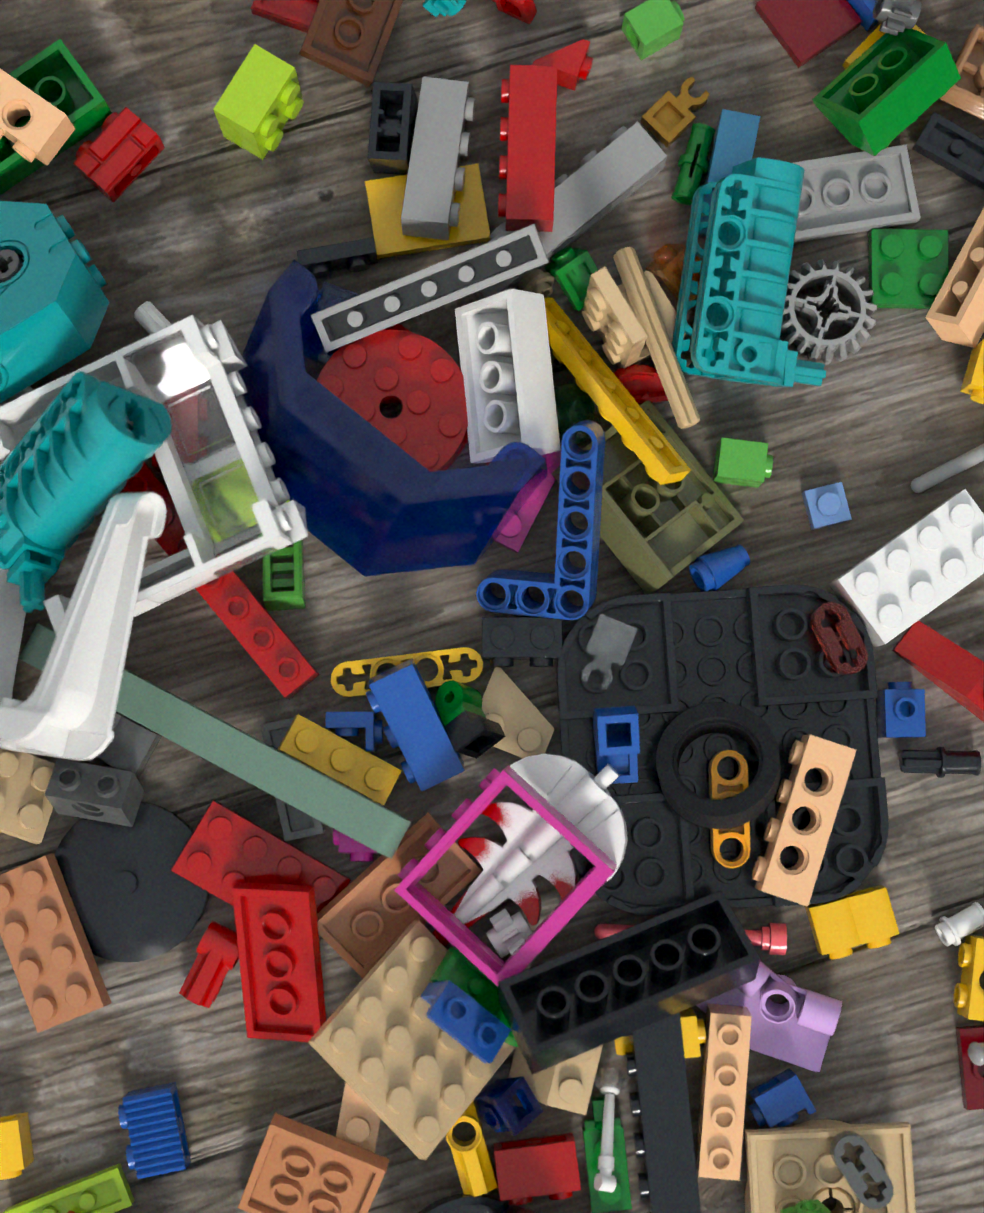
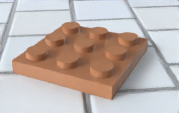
M275 1113L238 1209L248 1213H368L390 1159Z

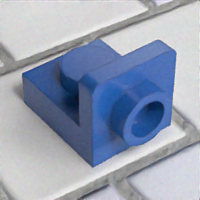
M326 712V728L335 729V734L338 736H359V729H366V752H376V744H383V720H376L375 712Z

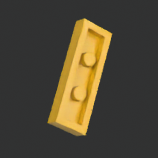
M299 714L294 717L277 749L383 806L402 771Z

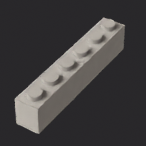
M638 121L629 129L625 126L618 129L608 139L609 145L599 153L596 150L588 153L579 162L578 166L580 168L571 176L563 174L555 180L552 232H538L549 262L555 253L572 244L664 169L668 156ZM504 222L490 234V241L514 231H505L506 222ZM546 264L541 265V266H539V267H536V268H534V269H537V268H540V269H541V268H542L543 266H545ZM534 269L473 294L478 300L511 288L516 289L521 279Z
M534 223L312 314L311 317L325 351L329 352L549 263V259Z

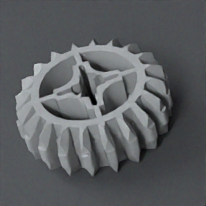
M823 259L817 261L815 269L806 262L800 268L801 273L792 270L789 274L781 334L786 333L788 335L784 340L789 341L788 347L792 343L798 346L795 350L798 351L797 358L804 351L809 352L808 361L815 362L819 354H821L823 363L828 365L832 362L834 354L842 362L848 357L847 351L856 354L861 349L859 342L866 343L871 337L866 329H872L876 325V320L869 315L875 313L877 305L866 301L874 295L873 290L867 289L862 291L860 288L866 281L865 277L861 276L856 281L850 277L854 272L853 266H849L844 273L840 272L839 260L834 261L829 269H827ZM824 285L823 291L818 297L807 296L805 299L796 297L800 291L807 287ZM838 291L845 296L850 307L839 301ZM826 300L825 307L828 309L827 313L831 314L822 324L823 317L819 315L821 311L817 312V310ZM797 317L805 319L809 323L811 328L810 334L801 327ZM842 325L851 326L849 333L845 336L824 340V335L829 327L841 328Z

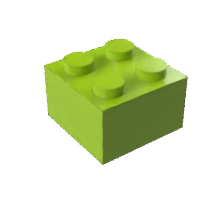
M254 44L213 109L223 136L262 160L269 150L271 152L275 151L282 140L283 127L289 118L294 120L303 105V96L295 67Z

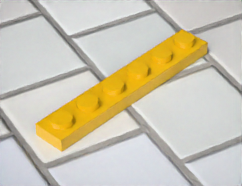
M553 297L544 298L549 346L552 348L554 357L568 368L575 377L577 386L582 391L588 393L598 406L600 415L605 420L611 422L621 435L623 444L638 456L645 465L647 474L653 480L657 481L660 485L682 481L691 471L689 466Z

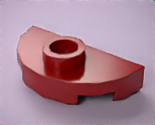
M633 364L625 369L619 368L613 372L638 404H643L647 400L652 403L668 401L655 368L649 365Z

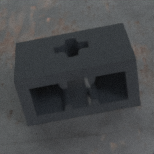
M373 83L367 159L374 173L408 174L418 99L412 84Z

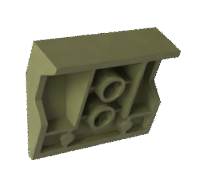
M647 400L640 407L689 466L691 471L682 481L660 485L647 474L645 465L633 451L623 444L621 435L614 426H611L604 432L605 452L600 537L644 593L652 594L697 559L696 557L706 552L745 520L652 402ZM592 442L584 447L583 450H591ZM560 466L551 473L558 483L560 482ZM580 471L574 472L573 482L579 489H589L590 480L588 476Z

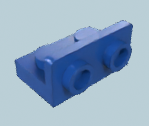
M450 980L428 983L420 996L431 1005L426 1012V1017L483 1063H492L511 1029Z

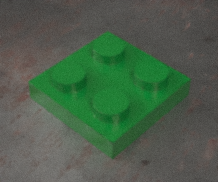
M871 229L868 233L869 289L873 290L874 295L869 299V303L876 304L877 308L930 309L949 274L948 230Z

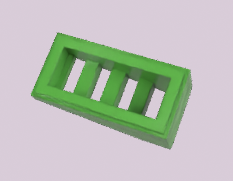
M301 539L293 543V547L279 550L272 547L263 549V602L268 611L304 609L306 604L303 540ZM294 558V562L273 563V559ZM294 574V578L274 579L273 575ZM280 590H294V591L274 592V591H280Z

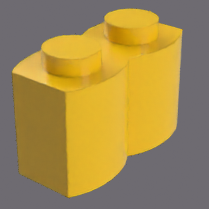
M882 885L857 890L833 901L805 906L817 951L822 955L828 954L830 959L849 956L853 954L852 947L867 943L868 949L889 945L892 943L890 937L900 934L887 888Z

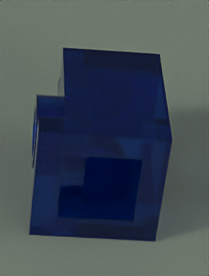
M524 1077L497 1079L476 1097L480 1115L495 1132H510L512 1136L520 1133L543 1112L542 1107ZM516 1094L523 1106H517L512 1096Z

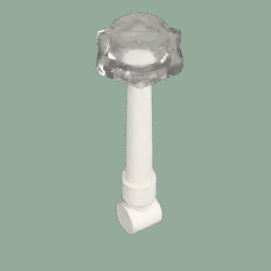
M602 1068L599 1069V1075L595 1076L593 1084L594 1087L598 1088L605 1095L601 1154L598 1156V1170L600 1172L595 1176L594 1188L599 1191L612 1193L616 1188V1177L612 1175L615 1157H613L615 1096L627 1088L628 1078L623 1077L622 1070Z

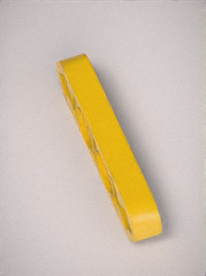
M467 647L347 661L340 663L334 668L330 682L336 693L344 697L366 696V692L371 690H365L366 681L354 683L353 690L347 691L345 685L338 684V678L344 676L345 669H351L353 675H364L363 666L371 665L370 678L377 675L379 667L384 664L397 666L413 658L416 665L423 659H431L438 666L437 676L431 681H424L427 688L440 687L443 683L451 680L466 684L480 677L483 671V661L476 650ZM466 654L470 661L477 662V667L471 669L470 676H463L461 670H451L449 672L452 679L443 680L444 666L440 657L449 656L448 664L459 663L461 655Z

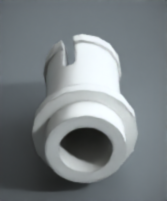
M974 902L971 906L949 918L943 916L939 919L940 923L935 925V930L943 944L947 947L952 944L958 946L961 944L962 938L984 927V909L979 903Z

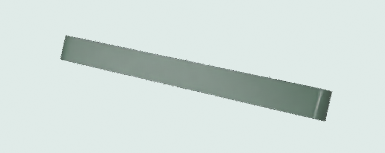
M37 623L18 658L43 671L56 639L55 631ZM123 668L115 711L374 851L393 858L411 823L410 820Z

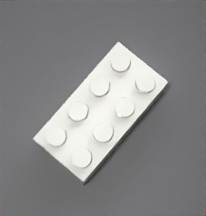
M966 489L947 499L829 584L840 601L861 619L874 647L885 645L984 574V514Z

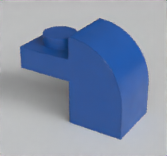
M636 707L594 708L593 736L595 740L597 774L609 764L619 774V777L611 784L638 782L637 753H640L639 718Z

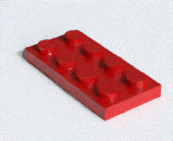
M214 799L171 868V871L232 906H234L232 888L238 882L314 886L317 914L343 891L351 881L344 874L287 841L285 842L280 837Z
M238 882L232 888L247 1038L308 1042L326 1022L314 886Z

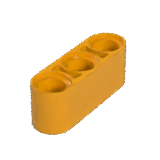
M732 750L720 751L713 755L708 768L709 798L724 799L744 791L748 787V766L745 758L740 753ZM727 756L735 759L739 767L737 775L730 780L720 777L717 770L719 761ZM750 822L728 829L710 828L711 852L718 863L732 869L746 863L750 855ZM727 838H736L741 846L740 854L733 860H725L720 855V845Z

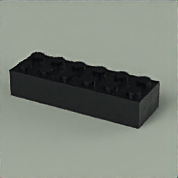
M722 890L499 981L498 1003L533 1075L754 981L761 958Z

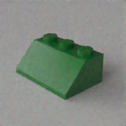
M905 28L904 32H899L897 36L885 33L816 95L812 101L852 145L876 156L910 124L914 123L933 103L944 96L961 79V76L946 42L914 29Z

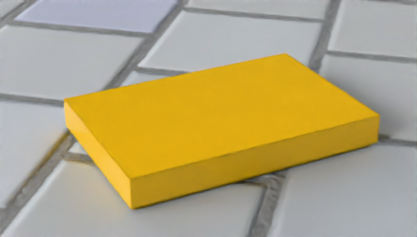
M479 163L459 166L465 168V181L463 191H456L454 203H460L458 227L451 226L449 240L403 235L401 214L407 175L365 181L377 258L490 241V229Z

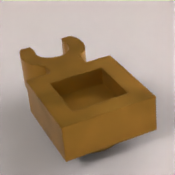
M693 77L683 82L677 98L668 90L641 117L640 122L667 148L694 123L696 116L690 110L701 109L708 100L710 93L707 90L698 98L689 95L688 91L695 83Z

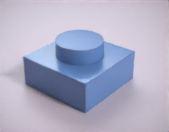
M842 482L802 492L811 530L848 522L852 519Z

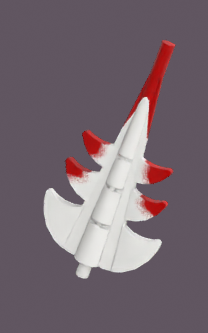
M547 753L525 757L513 763L510 767L617 864L614 873L606 880L609 881L615 875L624 859L628 841L626 821L622 810L607 789L619 777L618 772L611 765L607 764L594 776L573 759ZM513 802L489 804L481 814L490 817L501 827L507 841L502 846L498 842L486 837L474 836L459 839L458 845L466 849L477 859L483 871L450 912L469 929L510 898L522 909L530 925L535 926L539 923L541 915V896L533 879L539 875L548 879L555 886L561 896V900H563L577 884L578 873L576 864L570 853L575 847L534 809L531 810L524 805ZM436 929L432 932L434 937L444 947L450 943Z

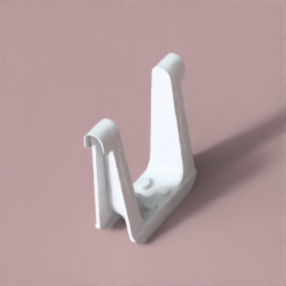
M152 492L118 493L110 499L35 691L24 702L12 699V692L26 612L23 611V605H20L19 585L7 582L8 569L0 568L1 749L82 761L93 759L104 751L113 739L114 732L112 731L148 538H158L162 534L166 519V506L158 494Z

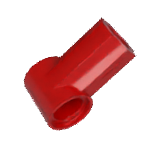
M213 920L197 947L196 953H198V956L179 991V994L187 1000L207 1008L212 1006L229 970H233L239 960L236 932Z

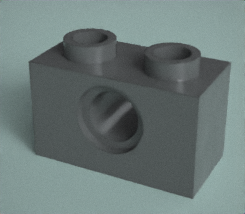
M57 759L45 792V797L58 814L133 827L145 791L132 771Z

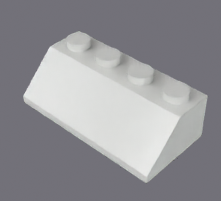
M511 288L456 308L455 317L461 372L464 377L470 462L477 464L527 459L560 451L544 294Z

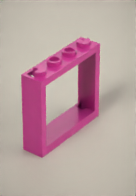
M509 765L501 773L494 768L478 786L484 792L474 803L468 798L465 799L451 815L456 820L455 824L447 832L441 827L424 845L429 852L420 862L413 857L398 874L403 881L395 889L408 904L497 986L499 981L521 973L614 873L617 866L615 862ZM508 785L594 866L504 962L427 891L419 881L503 788Z

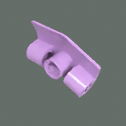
M760 961L754 981L696 1005L705 1013H707V1003L747 1007L752 1016L749 1049L814 1072H819L829 1038L833 1036L837 1026L842 1001L796 986L791 978L776 974ZM781 994L788 1001L783 1004H777L771 1001L769 996Z

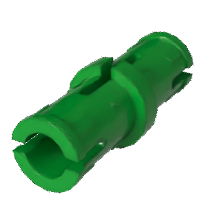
M702 123L692 124L685 154L679 157L678 166L680 171L671 198L680 204L692 205V199L695 191L699 188L702 174H705L708 170L709 162L707 157L712 138L715 135V129L709 125ZM695 151H698L696 163L693 169L692 176L690 178L688 175L693 162Z

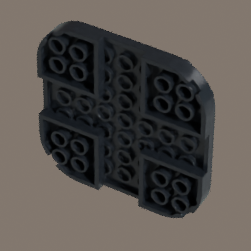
M789 584L749 587L736 590L621 596L592 608L570 630L563 642L562 658L557 660L556 668L561 755L577 761L589 773L596 776V752L593 736L594 708L635 706L639 718L640 753H637L638 782L610 784L607 787L624 815L628 841L624 859L617 872L595 892L602 900L615 908L639 915H662L722 890L731 908L802 905L755 889L757 881L752 879L757 858L765 856L769 844L768 841L764 840L768 822L771 817L777 818L781 803L776 801L778 789L769 806L759 816L750 821L749 858L745 864L733 869L724 867L712 856L710 828L695 825L681 817L669 805L662 792L656 767V752L663 732L684 711L709 702H727L740 705L751 710L766 722L778 744L780 757L779 786L783 779L789 780L793 764L788 763L790 751L795 740L801 741L802 735H813L856 749L809 904L825 903L846 896L862 885L861 882L869 875L874 866L877 867L886 847L889 820L885 777H881L874 700V698H878L874 652L870 637L861 619L855 612L852 613L842 602L836 599L835 595L812 586ZM725 732L708 733L695 739L684 750L679 762V775L690 790L702 797L709 798L708 768L713 755L724 750L740 753L745 758L748 766V786L757 774L759 766L758 757L754 749L739 736ZM728 756L722 758L717 766L718 774L725 780L734 778L739 769L736 760ZM812 768L805 774L804 782L806 787L811 791H815L821 786L822 775L817 769ZM799 807L793 813L792 822L797 829L802 830L810 823V813L805 807ZM727 838L721 843L720 855L723 859L733 860L740 854L741 846L736 838ZM787 846L780 854V862L785 868L793 867L798 861V852L795 847ZM574 848L570 853L575 860L576 869L580 877L583 878L594 865Z

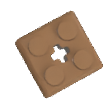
M977 24L968 35L955 62L961 79L940 99L984 120V27Z

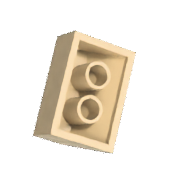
M603 1045L533 1075L519 1046L515 1047L506 1088L547 1106L586 1115Z

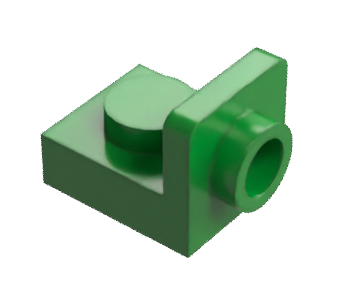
M568 246L552 256L553 262L546 266L545 270L556 278L572 308L579 311L584 308L591 274L598 271V268L587 250Z

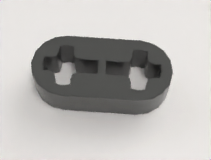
M844 1131L837 1134L830 1144V1154L854 1195L864 1206L870 1209L885 1207L893 1197V1184L872 1149L855 1132ZM848 1142L854 1147L860 1146L855 1153L862 1164L857 1167L847 1157L841 1159V1156L845 1153L843 1145ZM866 1173L876 1183L882 1181L878 1186L880 1194L876 1197H873L870 1193L863 1194L868 1189L867 1184L862 1178Z

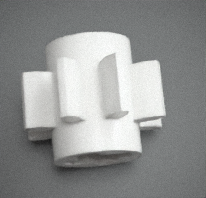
M503 909L489 918L493 928L487 931L486 935L499 956L503 958L509 953L512 955L532 933V930L520 911L510 916L507 910Z

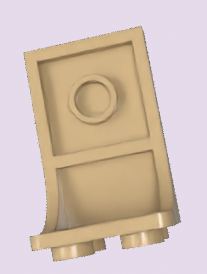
M606 267L591 274L582 315L591 331H597L604 342L602 348L612 365L617 364L619 368L625 369L630 365H638L650 358L651 355L645 342L647 335L635 316L623 283L617 286ZM644 271L672 344L676 311L653 273Z
M0 748V832L36 845L42 843L53 811V806L45 797V792L55 763L25 752Z

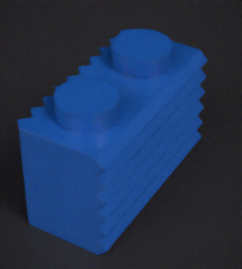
M176 1082L128 1092L123 1097V1104H120L118 1107V1115L122 1129L128 1128L130 1144L126 1146V1158L129 1168L131 1170L136 1169L137 1179L186 1169L191 1163Z

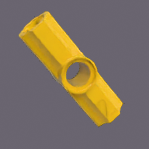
M473 1100L448 1131L446 1140L451 1148L463 1194L476 1197L497 1189L498 1183L483 1134L482 1122ZM460 1122H468L474 1126L476 1135L473 1139L463 1142L455 1137L453 1128Z

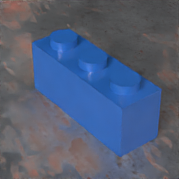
M413 658L370 678L369 687L371 690L366 692V696L375 713L382 711L388 723L387 726L383 727L385 735L393 749L400 747L406 759L401 762V766L410 784L417 781L422 792L465 771L464 761L460 753L455 752L439 711Z

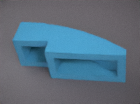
M722 109L718 119L705 184L719 182L720 179L732 174L733 166L752 159L761 116ZM713 190L711 194L704 196L703 199L704 202L709 203L710 207ZM709 214L706 217H701L700 222L708 221ZM707 228L702 229L699 235L706 236Z

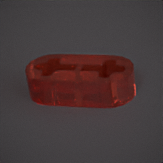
M835 602L825 603L816 608L811 615L810 623L834 671L844 675L861 671L868 661V652L848 611L844 606ZM825 610L830 615L837 613L840 620L835 623V627L840 636L836 637L831 627L823 628L820 621L825 618ZM840 640L843 641L847 650H856L858 656L853 659L855 666L851 667L849 663L841 664L838 657L843 655V649L839 643Z

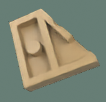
M495 667L482 698V710L486 719L500 723L505 737L492 747L522 759L545 754L555 730L554 727L500 667Z

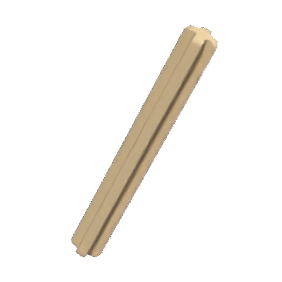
M633 247L622 248L616 251L613 259L635 316L647 335L645 342L679 428L692 427L700 421V416L636 251Z

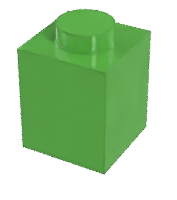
M647 0L624 14L621 30L639 59L643 60L680 39L684 15L676 1Z
M721 437L716 444L712 480L715 483L758 488L765 478H770L772 473L773 455L767 454L768 443Z

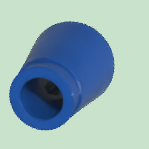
M738 544L734 547L696 557L695 563L689 566V571L693 582L701 592L717 591L745 567L749 566L750 558L745 548Z

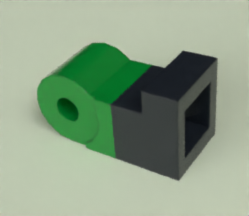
M454 680L447 681L439 687L435 702L455 752L477 759L505 737L500 723L486 719L482 710V697L477 689Z

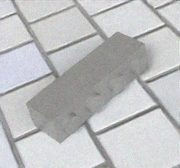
M422 77L401 214L403 235L449 240L451 226L458 227L460 203H454L456 191H463L465 181V168L459 166L461 156H468L470 133L465 132L466 121L473 122L475 112V98L469 97V82Z

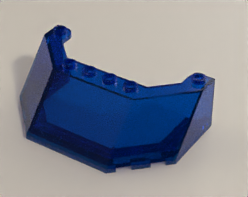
M294 259L269 289L242 354L247 367L238 371L247 388V393L243 394L247 407H253L261 423V428L257 430L262 443L266 442L274 455L276 464L271 467L276 479L281 478L290 495V501L295 500L305 507L307 530L364 577L475 565L508 522L547 477L546 459L527 444L512 442L505 445L488 466L434 472L427 470L306 373L304 350L318 334L311 315L316 313L317 301L320 302L324 295L318 290V284L313 274Z

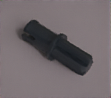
M937 747L936 750H902L899 756V766L903 773L936 774L938 778H944L945 774H972L979 776L981 771V755L978 750L945 751L944 747Z

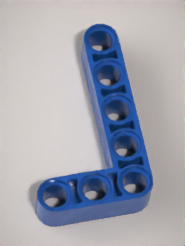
M582 420L569 428L562 438L555 574L507 569L492 572L479 584L476 591L477 601L485 610L495 613L577 620L583 617L595 602L597 595L605 434L602 427L595 421ZM577 431H583L590 435L592 439L591 450H583L578 447L575 442ZM580 471L588 476L590 480L589 489H579L573 482L574 472ZM572 512H581L586 516L588 520V527L586 529L577 528L572 523ZM577 551L581 553L585 558L586 566L582 568L574 566L569 560V552ZM491 583H498L503 586L506 597H496L491 591ZM534 586L542 590L545 598L544 602L533 600L529 595V587ZM574 590L580 593L584 604L582 606L573 605L567 598V591Z

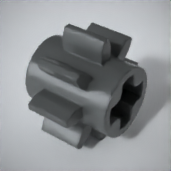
M876 0L873 8V18L881 23L879 31L897 36L899 32L903 33L905 28L912 29L920 15L921 0Z

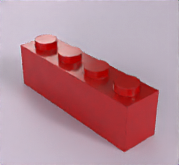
M510 65L509 79H502L501 103H509L508 117H501L500 141H508L507 155H500L499 179H507L506 194L499 193L498 218H506L505 231H517L535 223L538 232H552L554 222L557 66Z

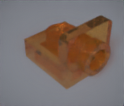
M668 243L660 247L653 254L652 258L654 260L646 267V270L652 272L655 276H659L678 301L686 244ZM695 256V262L700 261L697 256ZM701 270L699 273L692 275V280L698 282V290ZM698 291L696 295L689 296V301L694 300L698 296Z

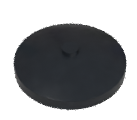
M141 802L133 827L81 818L61 840L55 852V857L93 955L115 962L149 960L179 945L199 923L207 906L210 893L171 871L172 866L194 830L181 817L170 810L155 804Z

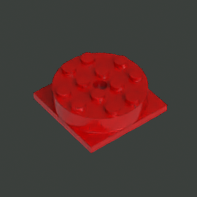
M398 323L339 348L321 370L314 390L284 428V431L399 516L410 522L468 444V417L464 377L461 368L442 347L422 335L409 331ZM400 402V406L403 408L401 414L393 419L386 418L381 414L382 405L385 406L388 403L398 404Z

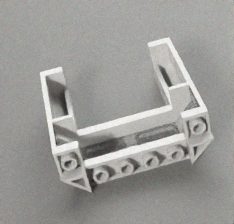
M191 315L0 407V459L3 461L73 375L79 371L96 377L99 383L105 381L132 393L150 398L166 407L172 424L171 434L154 454L185 531L184 539L188 548L142 569L133 617L308 537L305 507L295 500L286 503V501L290 500V495L282 479H276L271 467L276 464L274 455L266 442L262 443L257 430L261 428V423L253 407H247L243 394L247 393V388L238 372L247 367V364L221 320L211 325H204L194 315ZM61 595L53 596L44 601L56 637L71 601L70 598Z

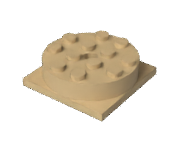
M818 1119L801 1122L788 1128L745 1130L748 1177L745 1188L746 1213H781V1209L795 1206L803 1200L818 1199L822 1203L825 1199L829 1198V1194L837 1200L835 1208L831 1211L832 1213H916L911 1129L908 1122L849 1124L837 1120ZM844 1131L855 1132L872 1149L893 1184V1197L885 1207L870 1209L864 1206L854 1195L830 1154V1144L837 1134ZM849 1142L844 1144L845 1153L841 1156V1159L847 1157L855 1167L862 1164L855 1153L860 1146L854 1147ZM868 1173L864 1174L862 1178L867 1184L868 1189L863 1194L870 1193L873 1197L880 1194L878 1186L882 1181L876 1183Z

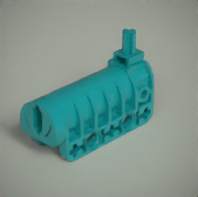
M757 157L733 166L731 175L720 179L719 182L706 183L695 191L692 199L672 339V347L683 374L775 387H793L794 382L814 386L822 385V379L826 378L825 364L797 359L798 351L787 350L789 341L780 340L805 173L803 167L786 161ZM713 190L710 207L709 203L704 202L703 199L704 196L711 194ZM709 214L708 221L700 222L701 217H706ZM707 228L705 248L702 249L698 243V235L702 229ZM695 256L703 258V262H695ZM701 270L698 290V282L692 280V275L699 273ZM698 291L697 300L689 301V296L696 295ZM696 306L692 328L688 324L686 317L688 310ZM684 333L687 334V335H692L691 345H690V339H684V340H683V338H684ZM690 346L692 362L687 367V361L681 359V352L688 351Z
M79 371L73 375L0 465V568L8 569L7 582L19 585L20 605H23V611L31 613L34 609L42 611L45 608L44 585L58 571L65 553L76 542L79 534L92 524L95 516L107 507L110 499L124 488L127 479L132 478L141 469L143 461L149 459L171 434L172 424L170 415L163 404L105 381L99 383L96 377Z

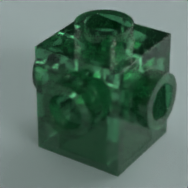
M576 383L560 385L554 388L560 442H562L565 432L582 420H591L599 425L601 424L595 411L594 402L588 393L582 391ZM577 431L575 435L576 444L588 439L589 435L586 432Z

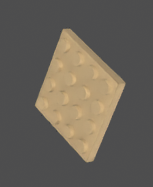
M420 920L414 921L409 925L308 1043L419 1159H427L515 1047L504 1042L493 1062L485 1064L426 1017V1012L431 1005L420 996L428 983H432L430 979L446 955L447 949Z

